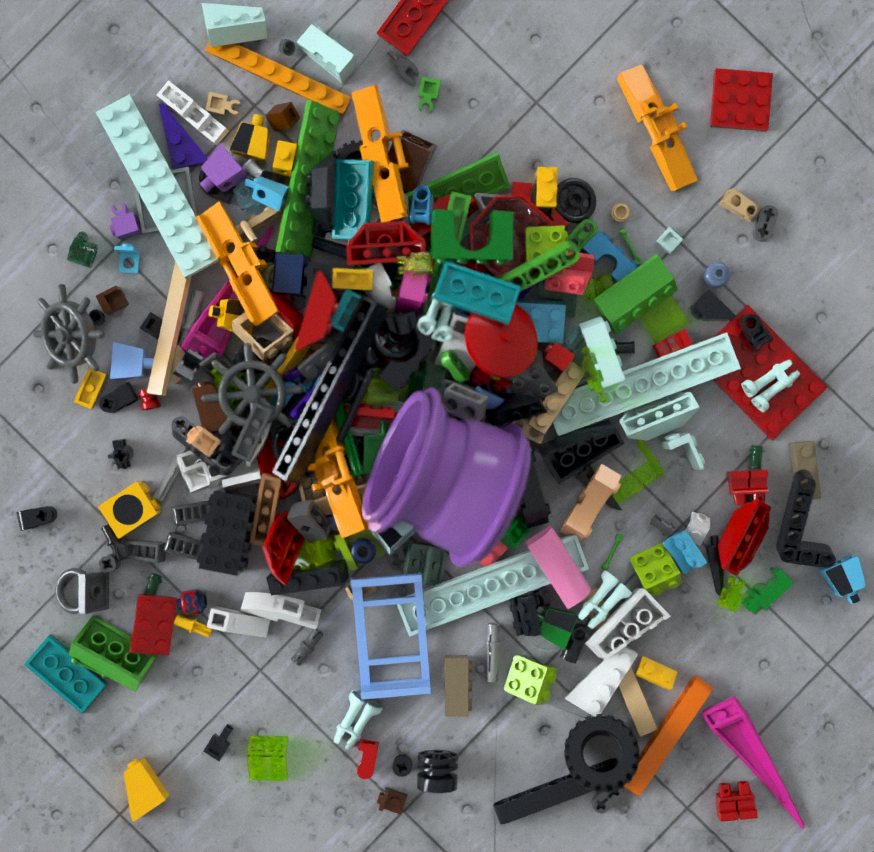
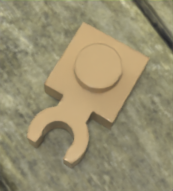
M209 92L205 111L225 116L226 111H229L233 116H239V112L234 111L233 107L235 105L241 106V102L238 100L229 102L227 95Z

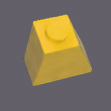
M145 757L140 760L137 758L127 764L128 768L124 772L130 814L133 822L164 802L170 795Z

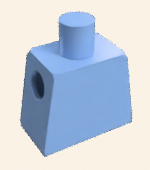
M113 342L110 379L122 380L146 377V369H152L154 358H147V350Z

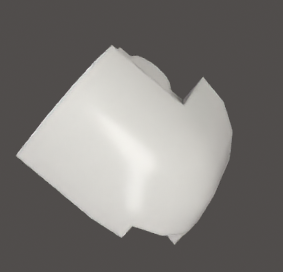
M374 264L366 269L373 270L372 291L364 290L366 297L389 308L386 315L395 313L396 298L391 296L389 287L392 285L382 264Z
M191 451L177 455L181 474L191 494L207 488L209 490L214 489L222 484L223 479L228 477V475L224 476L217 473Z

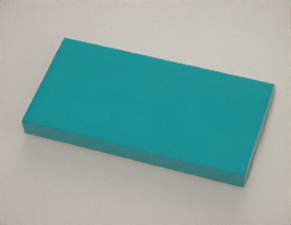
M336 159L332 238L351 239L363 223H370L374 161Z
M445 261L433 299L509 325L521 286Z
M50 634L24 665L77 711L83 714L108 683L94 671L72 663L71 659L73 657L68 655L69 649Z

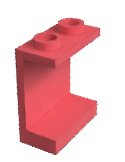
M568 251V255H569V256L574 253V252ZM580 253L576 263L545 278V290L584 295L594 273L595 255Z

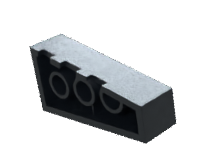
M609 420L535 447L551 475L558 484H561L625 443L617 428Z

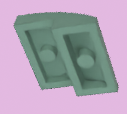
M408 542L403 574L421 572L422 584L434 586L442 583L447 553L437 546Z

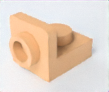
M200 426L192 428L186 440L187 443L193 445L208 457L211 456L221 442L213 434Z

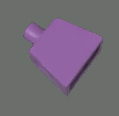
M220 144L201 167L207 177L200 185L206 192H209L215 185L222 192H226L246 179L248 174Z

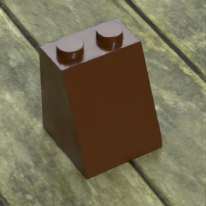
M402 130L400 131L402 133L400 140L405 162L409 164V168L401 170L399 173L403 193H408L420 185L437 145ZM392 142L388 152V159L390 162L398 165ZM389 170L381 172L382 179H387L390 175Z
M208 381L197 383V387L192 388L201 425L211 434L217 433L228 417L223 412L219 401L203 402L201 397L205 394L218 393L219 386ZM229 400V403H230L232 409L235 410L236 407H235L234 404ZM233 423V425L229 429L236 428L241 425Z

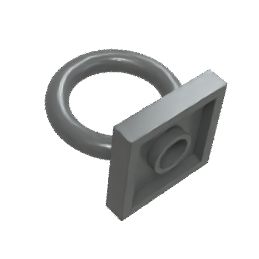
M70 568L64 571L59 576L55 587L56 599L59 605L71 614H88L109 609V572L97 571L86 573L79 568ZM70 576L79 577V606L70 605L63 594L64 583Z

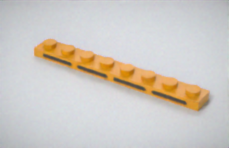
M208 43L205 49L206 53L307 100H313L336 110L342 116H344L351 102V97L236 43L210 47V43Z

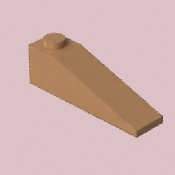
M262 473L250 539L251 544L264 545L275 516L278 514L282 478Z

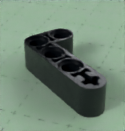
M177 417L172 421L173 437L220 475L226 476L231 474L243 461L238 458L237 461L231 462L219 451L220 445L216 447L214 454H211L210 457L206 456L196 447L186 442L189 431L194 427L196 428V426L184 417ZM228 462L230 465L225 467L220 463Z

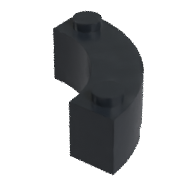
M530 451L529 472L520 500L522 515L527 529L549 523L548 515L551 514L549 504L544 502L533 463L536 462L534 451Z

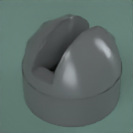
M283 39L278 45L279 51L284 55L290 56L295 51V43L289 39Z

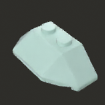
M679 391L625 411L619 422L627 438L648 441L682 427L699 410V405L691 392Z

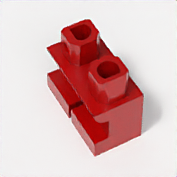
M767 469L727 472L729 494L733 495L735 505H746V494H752L753 501L758 499L765 503V493H769Z
M747 781L737 782L738 791H731L730 783H719V793H716L717 817L721 822L758 818L754 803L755 795L751 792Z

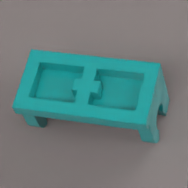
M346 289L339 303L337 313L333 315L330 321L333 323V327L344 332L361 298L360 295Z

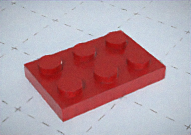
M138 594L130 653L169 655L177 597Z

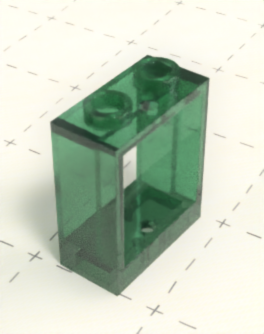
M420 362L421 366L415 374H410L405 402L415 392H423L428 388L438 390L441 395L446 368L432 363Z

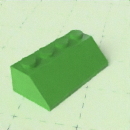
M656 254L594 298V301L603 321H608L610 329L616 335L620 331L625 330L634 321L640 319L652 308L657 307L666 298L672 296L678 288L673 276L661 258Z
M93 615L71 643L68 654L134 692L137 691L158 656L157 654L130 653L131 636Z

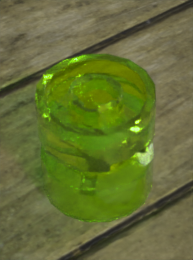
M610 273L599 275L597 279L594 276L591 277L584 292L586 302L594 301V298L613 286Z

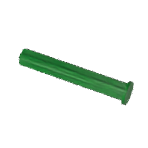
M341 402L335 414L339 431L346 418L343 407L344 402ZM349 428L343 444L353 476L359 477L363 475V469Z

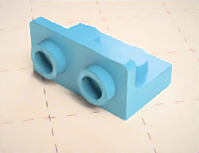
M686 530L674 533L662 543L682 574H686L693 568L702 567L707 563Z

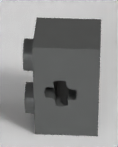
M312 499L292 503L287 517L307 542L327 539L332 525Z

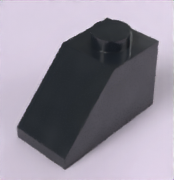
M710 290L705 291L689 307L692 310L691 314L697 320L731 321L737 317Z

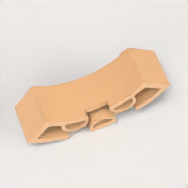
M601 464L592 475L586 488L584 487L577 498L579 503H576L569 512L560 532L565 535L577 534L579 542L584 537L587 539L592 532L590 527L610 495L612 493L616 494L621 484L618 482L622 475Z

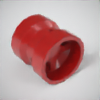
M147 389L138 391L139 397L142 399V410L161 407L157 395L148 394Z

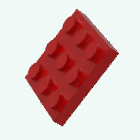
M716 68L714 70L710 127L767 132L769 130L773 73Z

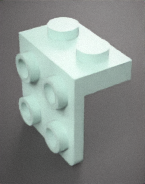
M672 433L664 437L665 440L661 442L663 449L672 450L683 445L692 468L700 471L704 469L703 464H705V460L702 454H698L696 450L697 442L693 435L690 436L689 433Z

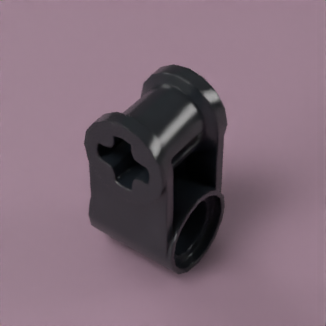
M748 314L739 319V329L754 351H759L761 346L773 341L772 335L757 315ZM748 318H750L753 322L751 328H748L746 326V320Z
M130 382L103 396L99 401V406L104 412L115 413L135 403L139 398ZM108 400L114 402L111 404L112 408L107 407L109 404Z
M51 506L16 512L20 531L52 523L57 518V511Z

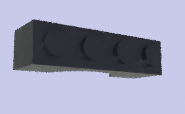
M416 325L413 330L416 337V348L413 354L408 359L400 362L388 360L376 376L394 390H402L407 385V378L410 374H415L421 365L419 363L423 357L426 359L431 354V347L434 343L440 342L432 338L433 332L425 335Z
M342 559L328 561L310 569H293L287 585H283L272 572L266 579L272 596L342 586L348 580L349 573L346 561Z

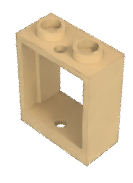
M244 312L232 321V330L244 343L251 344L252 351L263 362L268 358H273L281 348L288 347L292 343L293 329L276 313L267 321L282 336L263 349L246 331L253 324L246 312Z

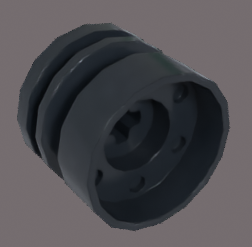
M439 749L425 750L418 753V760L420 762H418L417 766L423 771L417 774V789L428 793H450L457 790L458 776L452 772L458 769V764L456 763L458 761L457 753Z

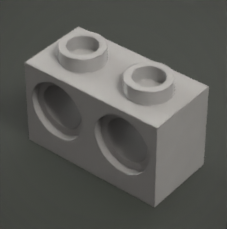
M453 382L445 389L442 403L446 412L451 416L464 420L474 419L480 421L485 415L489 396Z

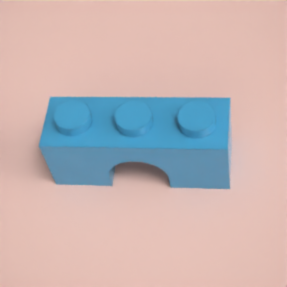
M598 232L581 250L585 254L595 255L594 264L602 257L612 259L615 268L608 278L614 283H617L639 267L632 259L628 260L624 256L625 252L619 246L615 247L611 243V238L605 233L601 234Z

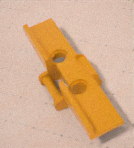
M642 65L621 72L617 78L618 83L637 122L643 121L653 142L650 149L670 190L676 191L698 181L685 148L678 136V133L686 129L687 125L685 122L679 126L677 125L672 114L678 109L677 104L674 103L670 107H664L658 92ZM668 139L672 142L671 148L667 147L666 141Z
M375 84L352 92V97L363 140V145L360 146L362 159L374 161L373 188L381 222H389L408 216L399 171L409 168V164L405 162L400 140L402 133L395 132L390 134L379 88ZM375 130H379L381 133V137L377 141L372 139V134ZM392 140L398 165L390 162L386 148L389 147V141ZM389 170V177L382 179L381 172Z
M220 201L204 213L198 215L196 219L216 257L221 259L219 264L227 273L233 291L236 293L251 323L259 326L279 312L258 270L259 268H266L268 265L265 260H258L254 252L258 250L256 243L243 242ZM234 243L235 249L232 253H230L228 251L229 244ZM231 264L233 265V267H234V269H235V271H236V273H237V275H238L239 278H237V276H236V274H235V272H234V270H233Z
M334 416L315 453V463L310 464L307 471H315L318 484L312 485L313 491H326L332 513L343 539L364 531L369 526L368 521L363 517V505L355 480L349 474L344 458L346 451L343 442L336 440L339 429ZM336 485H340L342 489L339 495L335 492Z

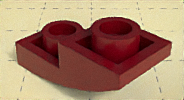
M473 370L470 374L471 383L476 387L478 385L485 389L487 384H490L495 392L502 393L503 395L512 384L504 378L490 376L482 370Z

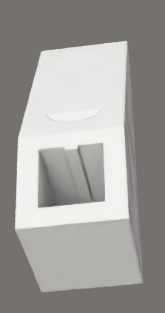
M215 605L211 608L207 628L266 638L271 620Z

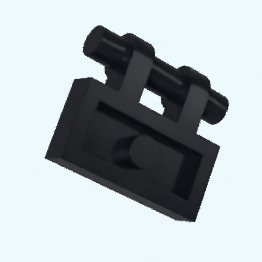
M516 596L511 598L509 608L510 612L513 613L514 622L512 623L513 628L516 629L517 636L535 637L541 635L534 596H521L518 598Z

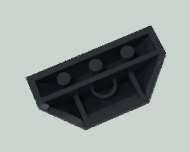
M331 151L313 167L309 174H306L305 180L306 186H309L308 194L306 193L305 205H308L309 213L325 231H332L334 228L336 151Z

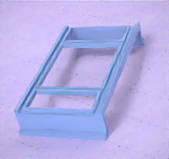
M421 572L366 578L351 577L361 680V700L431 694ZM414 583L415 596L363 600L362 587ZM416 603L420 655L368 659L364 607ZM421 661L422 678L370 682L369 666Z

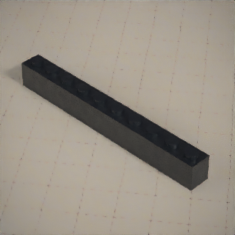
M364 295L361 296L272 473L285 481L300 484L389 308Z

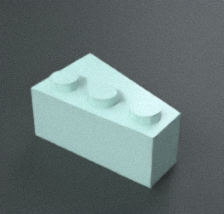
M202 3L210 47L268 39L266 20L262 7Z
M311 24L297 41L298 47L341 84L345 82L357 67L355 56L336 40L327 36L326 32L320 27L316 28Z
M599 316L580 323L579 326L602 387L624 381L625 378L621 370L623 365L619 355L616 356L615 349H617L613 338L610 339L608 332H611L608 321L604 322L602 317Z

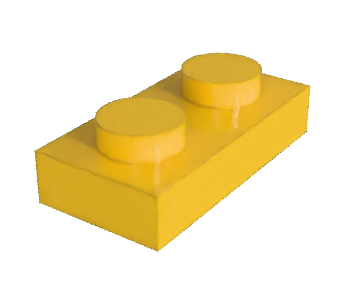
M333 268V289L372 291L373 270Z
M89 367L74 402L93 410L108 374L101 371H93Z
M642 656L640 657L635 675L670 691L673 688L678 672Z

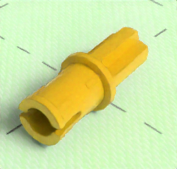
M178 613L174 621L175 626L189 630V633L196 632L210 637L213 629L207 628V625L197 622L196 618H188Z

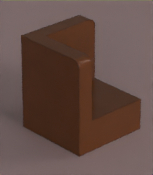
M292 102L277 104L265 115L274 131L291 129L300 119Z
M114 286L96 295L103 312L108 315L129 305L122 289L118 286Z

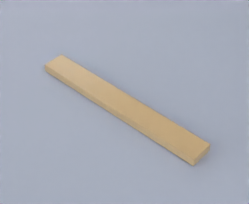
M176 261L147 393L152 395L166 396L192 277L190 276L185 279Z
M598 587L591 589L588 596L582 600L583 603L588 601L597 592ZM603 599L597 605L598 607H601L604 604ZM592 611L588 615L590 620L595 616ZM609 613L605 616L606 619L594 627L595 632L610 617ZM630 667L618 687L636 730L641 737L658 729L632 667Z

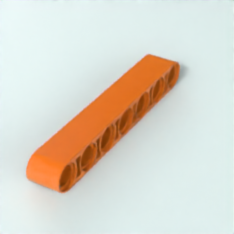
M697 675L689 681L658 726V730L654 732L641 751L636 774H634L629 783L624 785L625 788L637 796L644 791L713 689L710 684Z

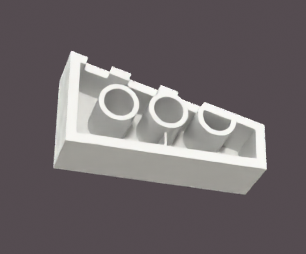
M636 588L632 595L615 610L585 644L598 657L608 659L626 647L628 643L638 639L643 633L653 629L658 623L671 616L645 589Z

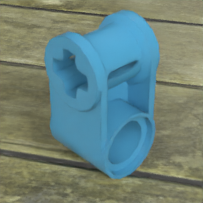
M418 186L413 192L410 210V222L412 225L416 223L431 225L434 198L426 186ZM427 195L424 200H420L422 196Z

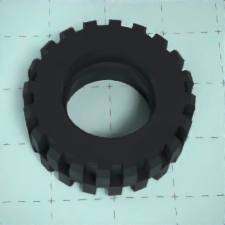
M596 714L595 717H591V715L585 717L584 721L577 722L575 728L570 730L568 739L565 741L564 756L571 776L579 785L584 786L589 791H596V793H612L614 790L622 789L625 784L632 780L638 769L640 752L637 738L629 726L627 727L620 719H614V716ZM595 736H608L615 740L620 748L621 756L619 763L608 772L594 771L584 760V747Z

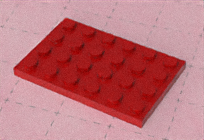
M746 305L736 315L735 319L726 324L714 336L716 337L724 333L728 334L741 369L712 380L770 440H774L828 387L749 305ZM744 315H757L773 337L772 342H767L757 352L751 348L746 337L739 329L738 321ZM748 318L746 320V326L748 328H751L753 322L750 318ZM791 360L793 364L784 372L788 376L798 370L800 372L799 377L793 382L792 386L786 387L775 394L768 401L770 405L768 410L761 412L754 406L751 399L771 387L778 380L775 378L753 397H748L745 394L741 385L742 382L745 380L756 381L772 370L775 364Z

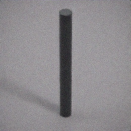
M367 370L336 440L344 441L374 376V371Z

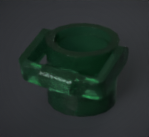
M79 232L73 239L69 247L67 260L91 268L96 258L98 245L87 241L89 237L86 232Z

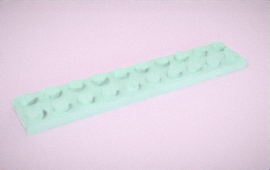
M129 94L97 111L98 118L184 278L187 279L220 261L216 257L196 219V215L131 95Z
M721 334L622 371L625 380L603 388L598 380L574 389L553 421L557 435L566 434L741 369L728 334Z
M577 534L560 538L581 572L588 570L589 567ZM527 550L423 589L426 630L551 584L531 551ZM415 593L407 595L405 597L415 596ZM416 603L397 604L409 637L418 634Z

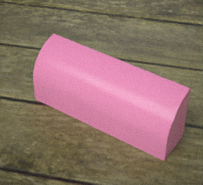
M551 525L525 541L567 609L575 606L588 596L591 587Z

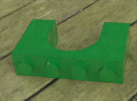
M433 210L431 212V260H436V263L445 264V261L448 262V260H456V264H468V261H475V264H487V261H495V265H507V261L513 260V212H491L490 233L487 244L481 250L470 251L460 246L455 238L454 210Z

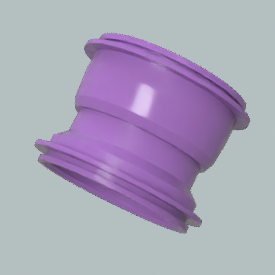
M428 388L423 392H415L407 399L394 418L373 463L362 506L363 517L368 520L369 529L380 533L387 527H393L401 522L413 525L416 532L423 539L449 551L454 565L466 567L472 563L480 562L491 553L501 540L516 512L525 488L531 453L530 445L525 438L523 429L515 424H509L499 429L474 419L456 421L447 417L438 390Z

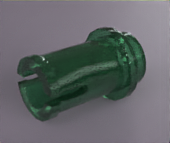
M751 445V449H749L751 451L749 468L761 469L762 452H765V450H763V446Z
M151 573L147 577L148 583L143 594L156 595L159 584L162 583V576Z

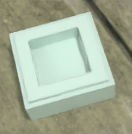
M668 227L657 239L656 243L668 254H671L683 241V238L672 228Z

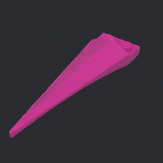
M271 225L257 242L258 248L260 245L266 247L274 230V225ZM229 280L190 328V332L180 346L182 349L197 351L205 359L214 352L218 356H222L231 332L217 327L218 318L209 316V308L211 305L220 306L221 300L238 299Z
M733 696L703 710L701 715L710 729L752 770L798 825L804 829V823L747 710H744L737 697Z

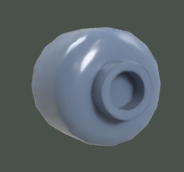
M722 262L710 264L703 273L704 282L712 288H720L730 279V269Z

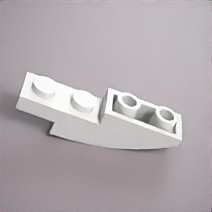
M246 592L240 611L276 622L278 619H282L315 630L321 614V609L305 605L304 600L283 595L271 596L270 593Z

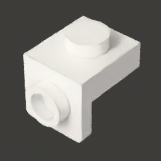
M692 512L686 531L694 543L701 546L710 529V518L702 513Z

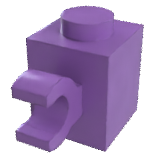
M121 203V211H117L114 205L111 206L112 212L117 215V217L111 218L112 225H110L113 236L123 240L142 234L138 216L134 212L128 213L125 203Z

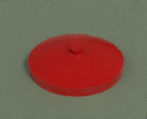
M515 304L509 325L471 313L465 327V343L471 359L478 368L490 376L496 378L514 377L527 370L534 361L538 346L536 329L529 315L517 304Z

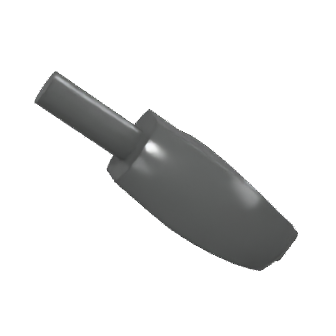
M390 50L387 54L396 62L394 67L398 76L408 85L415 87L414 81L406 74L410 70L416 76L419 75L415 64L404 57L398 59Z

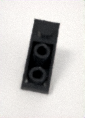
M502 393L496 394L505 400L495 409L485 411V415L492 426L547 413V409L540 398L509 393L504 395Z

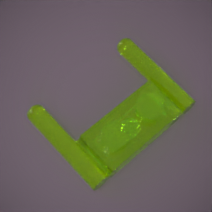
M586 346L582 347L580 352L585 356L582 357L584 361L580 363L584 373L588 372L590 380H587L591 391H595L596 394L599 393L597 399L605 403L607 402V396L601 393L604 390L591 355H587L590 349Z
M638 440L637 445L648 461L619 480L620 488L616 494H611L617 504L622 503L665 473L644 440Z

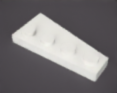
M626 646L608 659H603L585 679L581 680L565 696V699L594 717L596 714H601L638 653Z

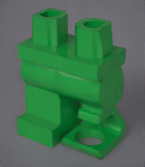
M777 567L770 568L774 577L769 579L767 584L756 583L752 590L749 588L745 592L748 597L741 603L748 611L754 615L761 609L767 611L770 608L768 604L774 603L794 584L781 569Z

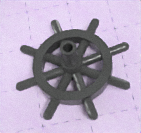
M59 284V302L49 305L44 298L37 300V303L45 313L41 322V330H35L33 336L42 338L44 346L51 357L47 363V368L52 370L57 363L61 366L69 367L71 382L76 384L79 381L77 366L87 363L93 371L99 370L100 367L92 356L96 346V339H102L105 333L103 331H96V327L86 311L91 302L88 297L83 298L80 305L74 301H68L65 285ZM69 313L73 316L71 322ZM74 348H75L76 351L79 353V354L77 355V357H75V350H74Z
M245 343L244 362H240L228 369L218 360L212 361V366L224 376L220 382L218 393L202 395L201 400L203 402L219 401L223 412L228 417L219 428L220 434H225L233 423L244 426L247 418L240 415L249 404L251 412L255 401L274 408L268 424L274 419H278L286 427H293V422L282 413V410L285 406L287 395L302 393L304 388L302 386L286 387L281 374L277 371L287 358L285 354H280L272 365H269L262 361L253 360L252 346L250 343ZM245 369L247 384L236 376L237 373ZM254 369H259L265 373L255 384ZM272 377L277 388L262 389ZM230 382L242 391L228 392ZM278 396L275 407L263 397ZM243 399L233 410L229 400Z

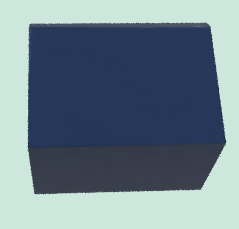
M276 253L272 292L303 297L304 286H307L304 270L305 266H308V262H311V259L305 255Z

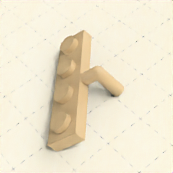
M267 206L264 212L249 217L247 221H242L235 228L242 240L248 237L250 242H255L258 238L254 233L281 217L283 212L282 210L277 211ZM229 244L228 249L234 246L235 244Z
M571 361L555 382L558 391L546 396L542 401L547 409V413L532 416L527 425L544 435L586 371Z

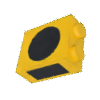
M538 167L534 176L533 204L545 215H551L556 208L558 167Z
M136 481L98 506L118 539L125 537L162 513L159 502L151 497L149 494L151 490L145 482Z

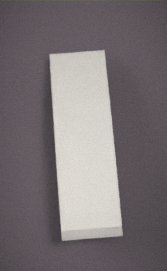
M170 81L158 92L157 96L216 146L229 132L226 127L215 120L207 111Z

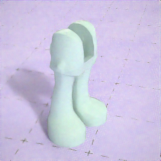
M433 293L429 311L426 316L419 319L418 329L425 335L433 332L432 338L437 341H450L453 337V329L447 325L450 315L456 307L434 300ZM440 308L442 312L436 325L435 319Z
M791 360L775 364L772 370L756 381L745 380L742 382L741 385L745 394L748 397H753L775 378L778 380L771 387L751 399L754 406L761 412L768 410L770 406L768 401L775 394L786 387L792 386L793 382L799 377L800 372L798 370L788 376L784 372L793 364Z
M605 570L601 574L602 585L588 601L583 603V608L578 615V618L583 620L591 611L595 614L588 623L591 629L606 619L605 616L622 598L628 599L632 595V592L625 585L619 583L601 607H598L597 605L619 582L617 578Z
M352 690L349 694V710L342 723L336 727L337 732L334 738V742L339 744L345 731L351 734L345 746L347 750H350L357 741H360L361 733L372 716L380 714L383 709L382 705L371 699L368 700L356 725L352 727L353 720L366 699L361 700V693Z

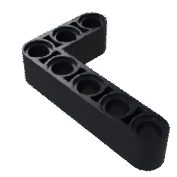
M801 469L793 477L776 549L783 562L829 568L836 562V557L831 547L823 543L802 541L816 483L808 470ZM808 479L806 483H801L803 480ZM804 497L802 500L796 501L798 498Z

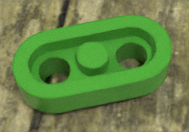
M591 219L582 220L568 234V241L575 239L577 241L576 246L581 251L596 235L598 230L597 224ZM585 225H588L590 227V230L587 233L584 231Z
M452 349L443 352L441 363L444 368L451 372L454 380L459 383L470 380L469 370Z

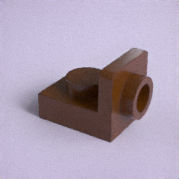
M385 787L384 793L380 792L377 803L380 804L379 810L383 811V809L401 815L407 794Z

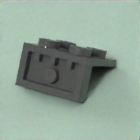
M540 350L537 351L534 361L527 370L514 377L505 378L512 383L511 388L516 395L542 399L558 391L557 386L543 367V354Z

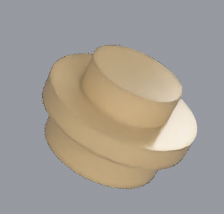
M618 203L612 208L611 216L616 222H625L630 217V209L626 204Z

